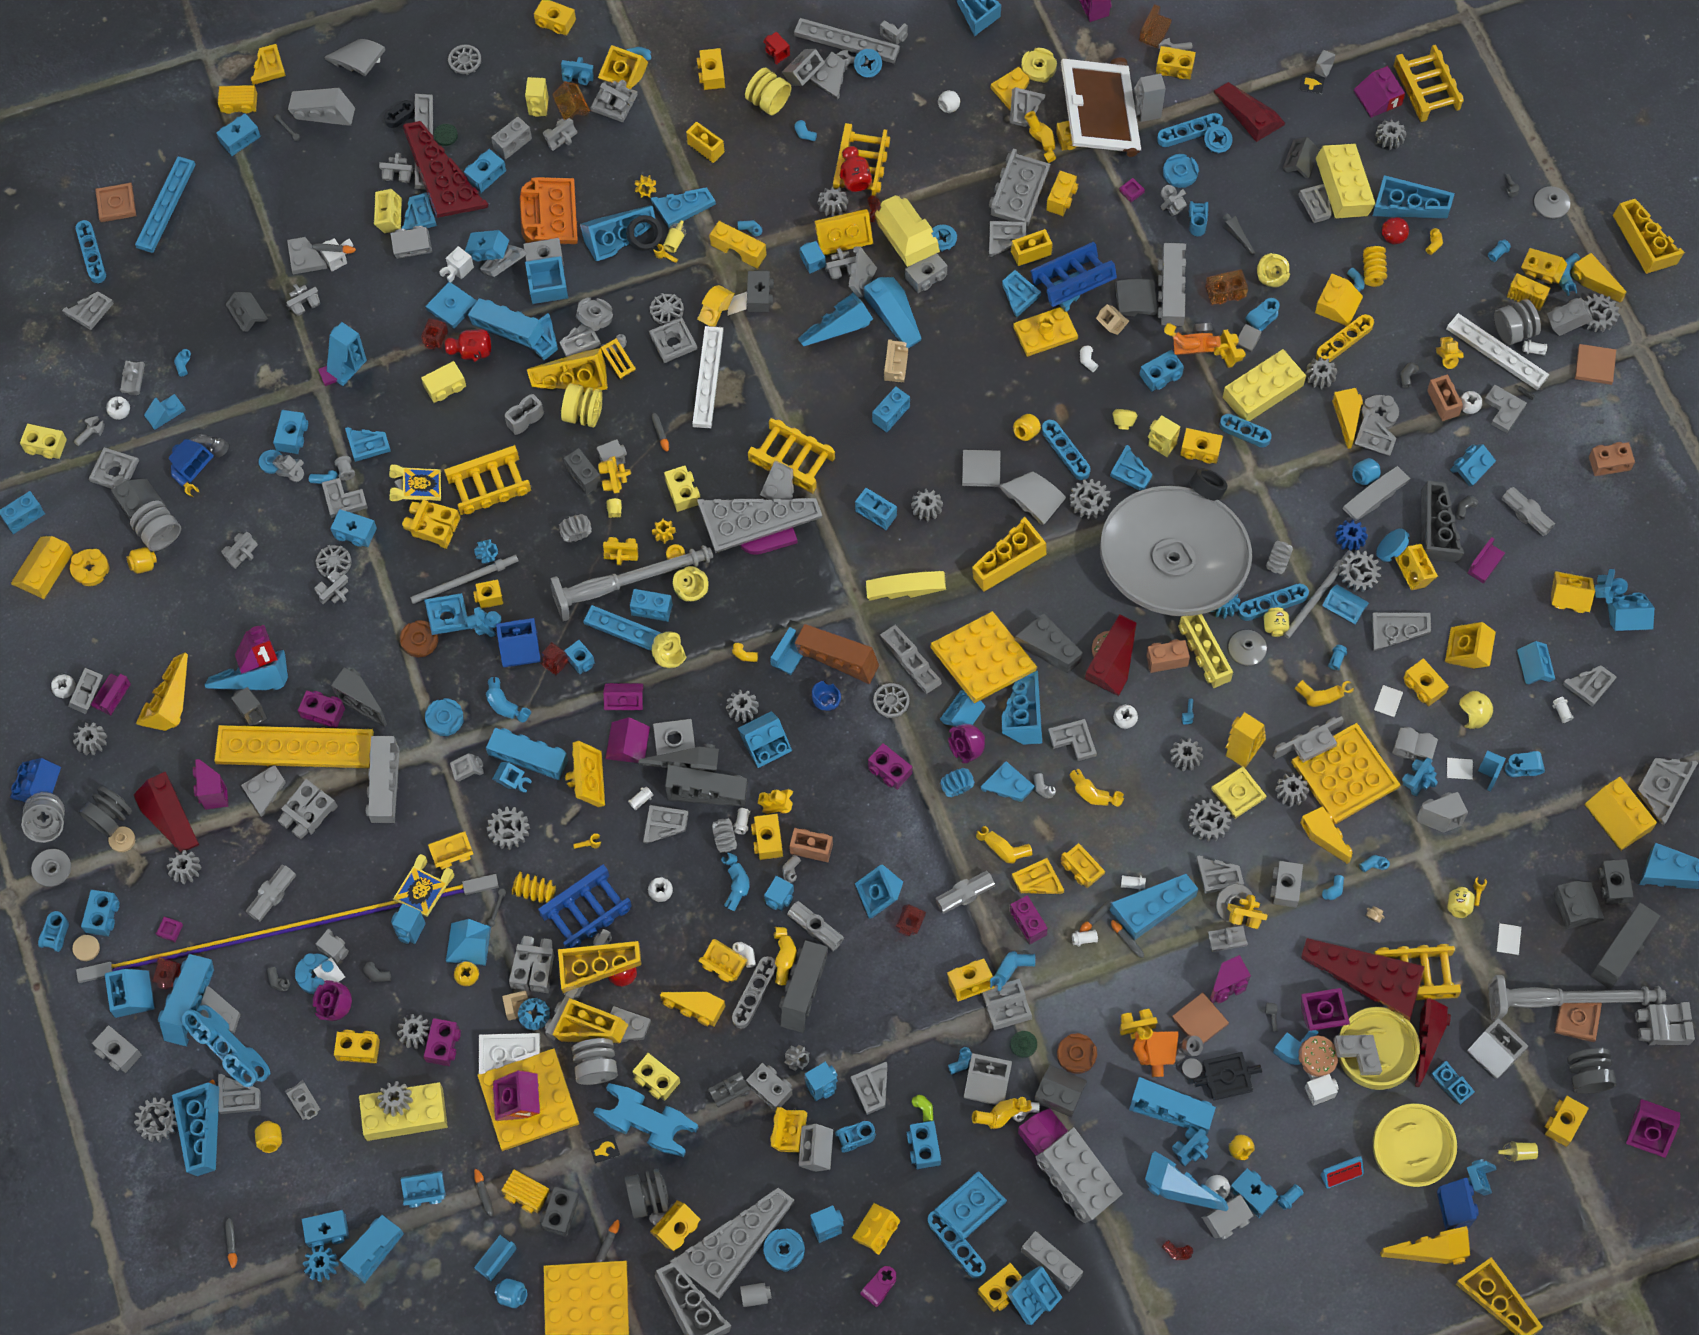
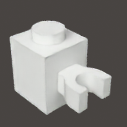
M335 238L323 243L339 245ZM350 239L341 244L342 246L349 245L353 247ZM320 251L321 256L331 271L347 264L346 253Z
M458 246L446 257L448 267L442 268L439 272L442 277L445 274H450L447 277L450 283L454 280L455 275L462 279L474 268L472 257Z
M1307 1073L1311 1081L1306 1083L1305 1090L1313 1106L1336 1097L1337 1090H1339L1338 1084L1334 1078H1331L1330 1074L1317 1077Z

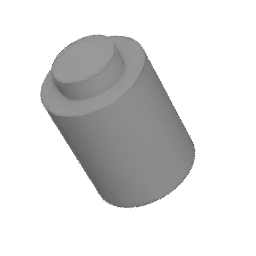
M765 1283L740 1286L743 1307L768 1304V1299H772L770 1286H765Z

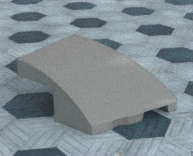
M358 39L324 58L337 67L341 65L351 72L355 70L366 76L385 52V47L371 40Z
M1029 472L1024 474V476L1017 477L999 486L1009 499H1014L1025 512H1030L1040 525H1044L1066 498L1053 484L1035 472Z

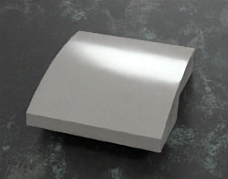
M963 450L962 486L999 487L1000 451Z
M1020 979L1007 982L1002 986L1001 991L997 990L998 985H996L995 988L982 992L994 1030L1032 1020V1014Z

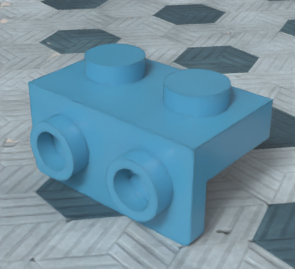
M1484 444L1469 446L1465 450L1466 453L1458 458L1450 469L1452 473L1458 472L1468 486H1473L1496 462Z
M1483 1159L1472 1162V1166L1467 1167L1470 1176L1468 1178L1469 1184L1473 1185V1189L1477 1193L1484 1196L1491 1194L1492 1191L1486 1173L1497 1170L1496 1166Z
M442 1171L401 1177L404 1206L409 1205L410 1208L418 1207L423 1202L437 1204L442 1202V1199H445L446 1193Z

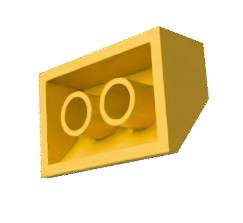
M53 536L40 537L11 584L45 599L73 554L69 544Z
M1621 777L1603 787L1584 804L1621 851L1651 832L1657 824L1656 820Z

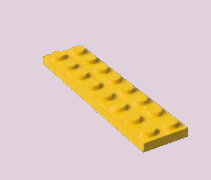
M219 725L215 763L229 765L370 768L371 736H374L373 729Z

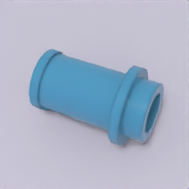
M1500 240L1498 245L1488 252L1489 259L1496 262L1504 253H1508L1511 248L1510 243L1507 240Z
M1336 645L1333 648V655L1328 664L1329 668L1340 670L1343 658L1347 655L1346 647Z
M1294 1184L1284 1195L1279 1196L1277 1202L1284 1210L1290 1209L1292 1204L1304 1192L1298 1185Z

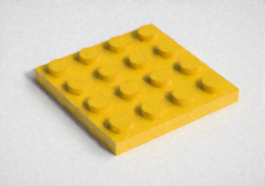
M993 611L932 642L930 648L973 703L1022 679L1037 669L1035 663L1019 643L1015 641V638Z
M1357 723L1333 736L1337 742L1336 747L1305 762H1302L1299 756L1291 761L1298 773L1302 775V779L1307 781V786L1320 805L1330 812L1334 825L1400 788V783Z
M554 1048L521 1061L504 1065L498 1069L495 1068L486 1073L478 1074L502 1151L579 1125ZM518 1070L537 1073L540 1114L524 1119L495 1121L493 1081Z
M627 1261L544 1266L545 1335H629Z

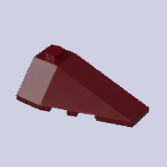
M1229 82L1214 90L1217 97L1256 142L1285 125V122L1273 109Z
M1119 614L1086 671V680L1117 696L1120 695L1128 680L1136 622Z
M166 771L146 780L134 794L142 814L160 830L180 853L183 850L187 851L198 846L199 843Z
M1431 998L1426 999L1420 1010V1054L1416 1066L1415 1087H1420L1446 1027L1450 1025L1451 1014H1448V1007Z

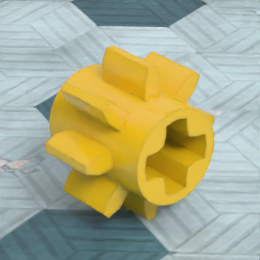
M641 175L640 181L635 180V185L638 186L635 188V192H639L641 198L643 196L650 198L651 192L656 193V188L653 187L656 185V180L652 181L650 175L648 177Z
M662 519V521L654 523L656 529H652V534L656 535V541L660 540L666 544V541L669 539L673 540L672 534L676 533L675 527H672V521L667 522Z

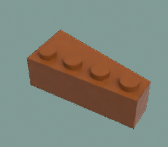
M804 624L795 641L797 650L801 655L811 657L867 684L871 683L879 667L872 647Z

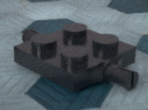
M1243 1052L1203 1060L1205 1077L1193 1079L1195 1088L1207 1085L1212 1099L1215 1101L1253 1092L1250 1081L1251 1075L1262 1073V1068L1260 1064L1249 1067L1245 1062Z

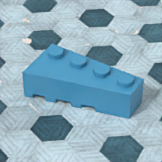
M1139 1077L1129 1110L1187 1129L1193 1127L1200 1130L1202 1128L1206 1131L1207 1135L1216 1107L1212 1106L1208 1101H1199L1191 1096L1181 1094Z
M208 1082L172 1095L186 1172L195 1176L216 1170L219 1087Z

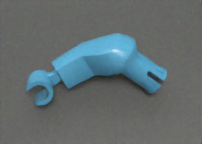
M1573 253L1565 260L1567 267L1559 282L1567 296H1570L1569 292L1571 291L1577 293L1576 284L1570 276V270L1573 268L1574 263L1581 260L1577 253Z
M493 677L488 680L489 690L486 692V698L490 706L497 714L511 719L517 716L518 721H527L531 711L528 708H522L521 711H517L518 706L509 702L504 692L500 689V679L495 677L494 683Z
M727 852L729 859L722 857L721 860L724 864L731 866L728 872L733 882L731 885L732 892L724 906L735 911L742 896L748 894L749 877L741 864L737 863V856Z
M1009 952L998 967L995 976L990 979V988L998 985L997 990L1001 991L1002 986L1007 983L1017 966L1035 967V954Z

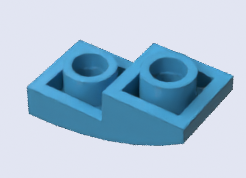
M1447 1061L1441 1063L1430 1073L1436 1083L1459 1105L1475 1092L1463 1076L1459 1077Z

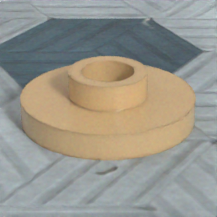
M119 827L109 837V845L117 852H126L135 844V835L130 828Z
M91 935L80 936L73 944V953L81 961L94 959L100 951L98 940Z

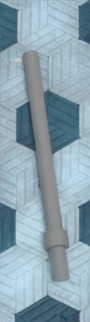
M1348 550L1342 559L1335 563L1334 569L1290 624L1289 630L1283 633L1284 637L1289 639L1339 573L1343 571L1339 566L1344 564L1342 560L1345 557L1348 558L1347 555L1352 551Z
M513 555L503 560L498 559L491 565L410 597L411 601L415 604L496 570L498 572L504 570L506 566L519 562L516 555Z

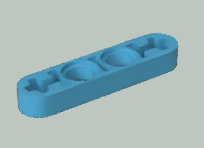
M1212 113L1162 129L1158 133L1157 142L1162 147H1169L1204 136L1211 126L1222 125L1223 117L1218 113ZM1199 124L1203 129L1198 131L1194 129V126ZM1184 130L1187 134L1180 136L1177 131Z
M82 220L77 223L76 232L87 272L92 282L101 283L106 279V272L94 229L89 221ZM84 227H86V231H87V234H88V235H86V236L84 235V232H83V228H84ZM86 242H94L91 247H84ZM91 256L98 257L95 262L88 261ZM94 268H97V269H98V271H99V276H95L96 273H95Z
M1045 421L1042 425V434L1073 476L1078 480H1086L1090 475V466L1056 421ZM1047 427L1054 428L1053 433L1051 430L1047 431ZM1062 439L1066 442V445L1059 447L1055 442ZM1073 453L1077 458L1070 461L1066 458V455ZM1079 467H1080L1081 470H1084V469H1085V473H1084V474H1083V472H1078V471H1079Z
M1296 584L1245 601L1239 606L1238 615L1242 620L1249 621L1264 616L1270 608L1285 609L1303 603L1308 597L1309 590L1304 584ZM1297 590H1299L1300 593L1304 592L1303 596H1300L1299 594L1295 595ZM1283 595L1287 598L1288 601L1286 603H1280L1278 602L1277 597ZM1262 601H1266L1270 607L1262 609L1259 604ZM1244 608H1246L1247 610H1251L1250 614H1247V612H1243Z
M932 1211L928 1216V1225L969 1276L975 1279L982 1277L985 1274L986 1265L966 1239L962 1241L956 1235V1239L952 1242L945 1240L944 1234L952 1230L948 1226L945 1227L946 1224L941 1220L940 1222L945 1228L939 1233V1230H941L939 1224L932 1223L933 1217L939 1218V1216ZM960 1247H966L969 1250V1255L962 1258L957 1254V1250ZM972 1256L975 1257L972 1259V1262L976 1266L981 1265V1272L979 1273L977 1271L972 1272L973 1266L970 1262L967 1265L965 1264Z

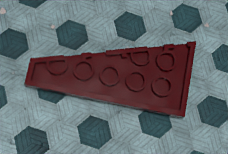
M421 121L403 125V130L436 218L488 208L486 200L480 197L477 189L471 186L467 181L468 178L455 162L445 154V150L433 139L434 136Z
M1306 939L1302 952L1303 960L1320 970L1331 973L1337 980H1343L1351 988L1375 1002H1381L1388 1006L1389 1010L1400 1013L1405 1019L1410 1021L1425 966L1313 939Z

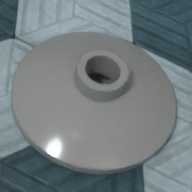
M1545 187L1535 195L1534 206L1544 217L1560 218L1568 212L1570 198L1565 191L1558 187Z
M1242 630L1231 637L1228 650L1234 661L1241 665L1252 666L1263 660L1266 655L1267 645L1259 633L1252 630ZM1245 643H1250L1252 646L1247 647Z
M48 849L41 852L32 863L31 872L33 878L40 885L46 887H53L63 883L71 872L69 857L58 849ZM52 868H56L55 872L50 873Z
M1230 884L1223 888L1216 900V909L1220 917L1229 922L1231 911L1227 909L1228 903L1235 899L1234 905L1244 907V905L1239 903L1240 899H1246L1247 895H1253L1252 892L1241 884Z

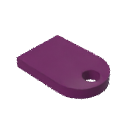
M792 527L739 546L749 554L758 555L798 542Z

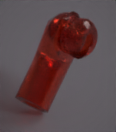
M871 195L868 198L871 209L869 218L870 222L874 223L876 220L875 212L881 209V203L876 196Z
M1170 1240L1162 1245V1248L1174 1260H1188L1192 1257L1193 1248L1189 1245L1176 1248Z

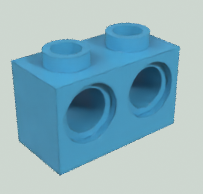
M1170 350L1142 365L1140 377L1151 392L1156 389L1160 390L1170 381H1176L1181 378L1184 365L1173 350Z
M895 386L872 412V422L885 432H888L910 408V396Z
M865 488L855 501V511L885 530L888 529L897 517V506L868 488Z
M31 491L0 509V516L12 534L45 515L41 505Z
M634 589L630 603L631 615L669 622L673 605L671 595Z
M97 890L90 891L81 925L85 933L109 936L110 930H113L115 924L114 914L118 911L120 904L114 893ZM108 901L105 907H100L102 902ZM98 920H103L101 925L95 926Z
M934 1121L911 1124L910 1131L906 1133L908 1144L912 1143L913 1151H910L912 1164L916 1163L917 1169L940 1166L941 1156ZM918 1132H925L927 1137L925 1139H918L916 1134ZM927 1151L931 1156L928 1159H922L920 1153Z
M833 1205L810 1215L811 1225L819 1243L842 1234L844 1220L840 1210L835 1211Z

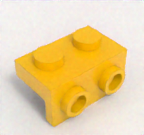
M465 831L428 844L436 868H448L452 866L451 862L459 860L461 863L471 859L470 855H473Z
M1079 843L1061 856L1062 866L1067 871L1070 870L1075 875L1076 881L1086 888L1090 887L1105 874L1104 869Z
M716 939L712 940L704 956L699 959L704 969L710 972L715 971L719 974L718 977L726 982L737 980L748 961L747 958Z
M777 1107L776 1114L774 1115L773 1133L770 1138L771 1147L780 1152H800L801 1128L806 1126L808 1113L804 1110H785L782 1107Z
M874 1203L852 1238L856 1242L871 1248L879 1255L887 1245L893 1232L897 1229L900 1219L892 1211Z

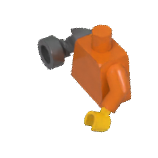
M1167 323L1164 328L1166 334L1173 336L1175 355L1214 352V347H1220L1221 345L1220 337L1213 336L1210 333L1212 331V323L1194 324V332L1196 334L1182 335L1179 332L1175 333L1176 326Z
M1146 1025L1145 1029L1138 1027L1137 1032H1135L1136 1040L1133 1045V1051L1141 1065L1152 1066V1077H1164V1065L1178 1064L1184 1061L1183 1059L1186 1055L1197 1056L1203 1050V1042L1198 1036H1187L1182 1042L1177 1044L1178 1031L1153 1032Z

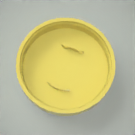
M1383 1007L1366 1008L1349 1018L1350 1025L1342 1027L1339 1036H1374L1382 1067L1380 1075H1361L1356 1057L1338 1058L1344 1072L1357 1084L1375 1090L1389 1089L1403 1083L1414 1071L1420 1054V1042L1413 1025L1400 1013Z
M1406 1104L1389 1111L1380 1120L1373 1136V1153L1379 1168L1391 1180L1405 1186L1420 1187L1433 1184L1448 1173L1456 1158L1457 1140L1452 1125L1442 1113L1427 1105Z

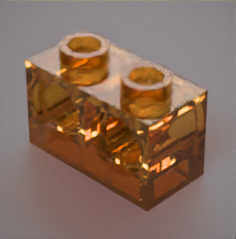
M1242 269L1210 276L1206 279L1205 288L1211 305L1224 304L1234 299L1241 300L1247 296L1248 285Z

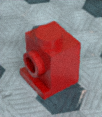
M777 32L768 35L764 39L765 50L769 56L774 57L776 65L790 56V45Z

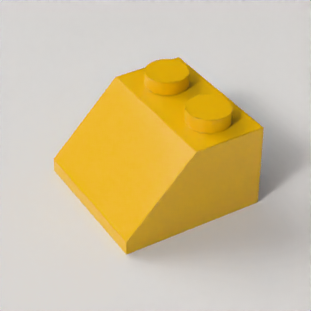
M611 45L598 78L610 83L614 81L619 83L621 80L627 82L626 87L631 89L642 79L648 61L641 55Z
M1331 274L1318 300L1315 313L1348 326L1363 296L1349 280Z
M1555 571L1551 604L1558 609L1570 608L1578 613L1590 612L1595 594L1593 578Z
M1483 622L1451 627L1445 662L1473 669L1490 666L1496 632Z

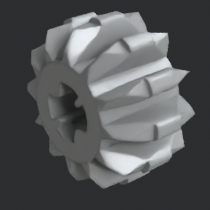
M1392 119L1389 122L1384 120L1382 124L1378 125L1375 133L1377 144H1382V148L1387 146L1389 150L1392 147L1397 149L1405 141L1406 131H1404V125H1399V121L1395 123Z
M832 186L831 190L825 188L824 193L820 192L818 205L820 206V211L825 212L826 217L829 214H832V217L835 214L841 215L842 211H846L848 199L846 193L841 192L840 187L834 190Z
M1321 357L1318 361L1313 358L1306 367L1305 375L1308 378V383H1314V388L1320 385L1321 389L1324 388V385L1327 387L1331 386V383L1335 382L1337 369L1334 368L1335 364L1329 363V358L1325 361Z
M927 489L924 490V493L918 491L917 496L912 497L911 508L913 509L914 516L919 515L920 520L923 517H926L927 521H929L930 517L936 519L937 514L942 512L943 502L941 501L940 494L935 495L934 490L928 493Z
M583 514L569 516V518L564 519L559 524L561 537L567 542L582 540L592 532L590 520Z
M1276 541L1266 564L1267 569L1274 573H1284L1293 551L1292 546L1283 541Z
M739 690L738 695L732 693V698L727 699L726 711L729 712L730 718L735 717L736 722L742 719L745 723L746 718L752 720L753 714L758 713L757 707L759 703L755 701V695L750 696L748 690L745 694H742V690Z
M85 722L84 728L78 726L79 732L74 733L76 739L73 740L74 745L77 746L76 749L79 752L83 751L86 756L90 752L92 755H95L96 750L102 752L101 746L107 743L105 741L107 735L101 726L97 727V724L94 722L91 726Z
M1181 738L1179 743L1175 742L1173 744V749L1170 751L1172 755L1171 762H1176V768L1183 766V772L1186 770V767L1192 771L1194 766L1198 767L1200 765V760L1203 759V754H1201L1203 749L1202 747H1197V741L1191 743V739L1188 738L1187 742H1185Z
M1294 773L1291 774V777L1285 774L1283 779L1278 780V786L1275 788V791L1278 792L1277 799L1283 798L1282 803L1289 802L1290 807L1293 806L1294 802L1299 806L1301 800L1305 801L1307 799L1306 794L1309 793V788L1306 787L1307 781H1301L1302 775L1295 778Z
M723 818L713 822L712 829L718 851L721 853L736 849L737 842L731 820Z
M183 850L181 855L175 852V858L169 857L171 864L167 865V869L170 870L168 875L173 877L175 882L181 880V883L185 885L187 879L193 882V876L199 877L197 871L201 870V865L198 864L200 860L198 857H195L193 852L187 854L186 850Z
M411 1014L410 1020L404 1017L403 1021L405 1024H398V1027L401 1029L397 1031V1035L401 1037L400 1042L402 1044L406 1043L407 1048H410L413 1044L414 1048L417 1049L418 1043L425 1046L424 1039L428 1040V1033L431 1028L428 1026L429 1021L427 1019L423 1020L422 1015L415 1019L414 1014ZM415 1029L417 1033L413 1034L411 1031Z
M395 1081L394 1086L387 1083V1090L385 1088L380 1089L383 1095L377 1097L381 1101L378 1105L380 1108H384L383 1112L385 1114L391 1112L392 1117H395L397 1112L403 1115V1109L410 1110L408 1103L413 1102V1099L409 1097L412 1092L411 1090H406V1084L400 1086L399 1082ZM393 1097H394V1098H397V1097H398L399 1100H398V1101H396V1100H393V1101H392V1098H393Z

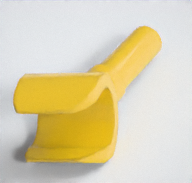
M662 244L657 245L660 250H654L657 258L665 257L674 263L678 262L677 258L665 252Z
M593 834L590 840L573 844L574 849L584 846L598 848L601 842L595 843L593 840L599 839L600 835Z
M1478 877L1475 879L1473 884L1476 890L1474 906H1479L1481 893L1487 884L1486 879L1483 885L1477 882Z

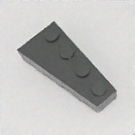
M668 765L666 778L668 801L745 807L748 787L747 778L740 775L731 776Z

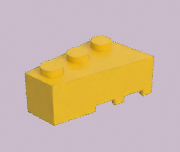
M569 998L552 1035L561 1042H582L590 1039L606 1038L612 1040L613 1043H620L628 1024L620 1017Z

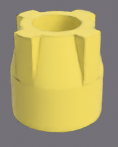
M616 498L607 500L608 517H621V500Z

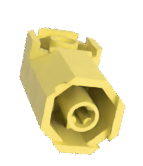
M895 195L882 201L880 204L881 209L875 212L877 224L907 267L940 252L936 237L933 238L931 226L926 219L922 220L908 199H901Z

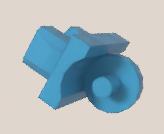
M578 57L577 62L562 60L561 69L564 82H571L572 78H576L578 83L587 85L589 81H593V65L583 63L582 57Z
M1609 569L1608 575H1598V585H1595L1596 598H1606V603H1612L1615 593L1623 594L1627 591V581L1622 578L1614 579L1615 569Z
M480 607L475 608V614L467 617L468 627L470 629L475 628L478 635L486 633L490 637L496 636L493 628L501 622V616L495 611L486 613Z
M1426 758L1425 761L1415 759L1412 764V771L1417 773L1415 776L1407 773L1402 779L1403 785L1409 788L1411 794L1416 797L1422 788L1427 790L1429 786L1436 787L1438 781L1435 779L1437 773L1434 772L1435 769L1431 765L1432 759Z
M1190 1127L1185 1133V1137L1189 1142L1184 1145L1182 1142L1177 1141L1172 1146L1173 1152L1178 1156L1183 1166H1186L1191 1160L1196 1162L1199 1158L1202 1160L1208 1158L1205 1151L1209 1148L1207 1145L1209 1139L1206 1136V1131L1202 1128L1197 1130Z

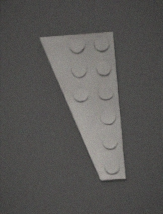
M816 498L793 500L697 499L715 553L822 518Z
M777 1188L748 1210H744L739 1216L713 1231L693 1247L691 1246L685 1250L683 1254L672 1259L670 1263L675 1261L689 1278L720 1300L795 1200Z

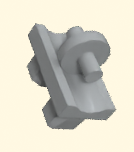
M621 80L619 83L614 81L612 86L616 89L605 83L601 84L602 92L599 99L604 103L609 104L611 99L615 97L617 100L613 107L623 112L627 105L632 106L634 102L630 100L629 96L623 94V92L628 94L630 91L626 87V81Z
M561 119L557 122L556 128L553 130L547 129L543 132L545 140L552 151L563 143L567 145L572 143L571 138L577 134L572 119Z
M396 153L395 157H389V162L391 163L380 162L379 168L382 170V179L384 181H393V174L399 173V181L409 183L411 174L415 172L412 165H403L407 164V159L401 158V153Z
M1166 185L1163 187L1161 196L1165 202L1160 206L1163 211L1168 209L1171 216L1180 213L1187 206L1183 199V196L1186 194L1184 189L1177 194L1174 186Z
M837 248V254L831 255V259L838 260L826 263V272L829 271L832 280L842 277L840 268L846 267L848 276H851V264L855 263L856 256L844 259L850 256L849 251L842 253L841 248Z
M294 284V291L289 293L293 299L286 302L288 309L292 310L296 316H300L305 313L302 303L308 301L311 308L320 305L318 290L316 287L308 290L306 285L299 288L297 284Z
M125 361L122 372L121 393H128L129 395L140 394L145 367L144 362Z
M278 455L272 462L278 468L275 472L278 476L288 477L296 482L300 481L304 476V471L300 467L304 462L301 459H293L290 455L284 457Z
M248 532L245 534L238 533L234 537L235 544L232 547L226 546L222 550V554L234 569L245 558L250 561L254 558L251 552L258 544Z
M333 570L327 576L333 583L329 588L323 582H320L314 588L322 604L326 603L334 594L335 596L331 599L334 604L338 600L343 603L347 600L344 595L348 592V589L344 587L341 591L339 590L348 583V577L345 574L342 576L339 572Z
M1243 926L1227 927L1208 932L1212 952L1248 945Z
M303 1080L295 1087L285 1090L302 1120L313 1118L321 1110Z

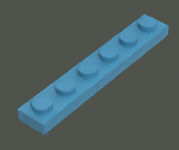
M177 157L136 241V248L151 253L154 252L196 165L193 160Z

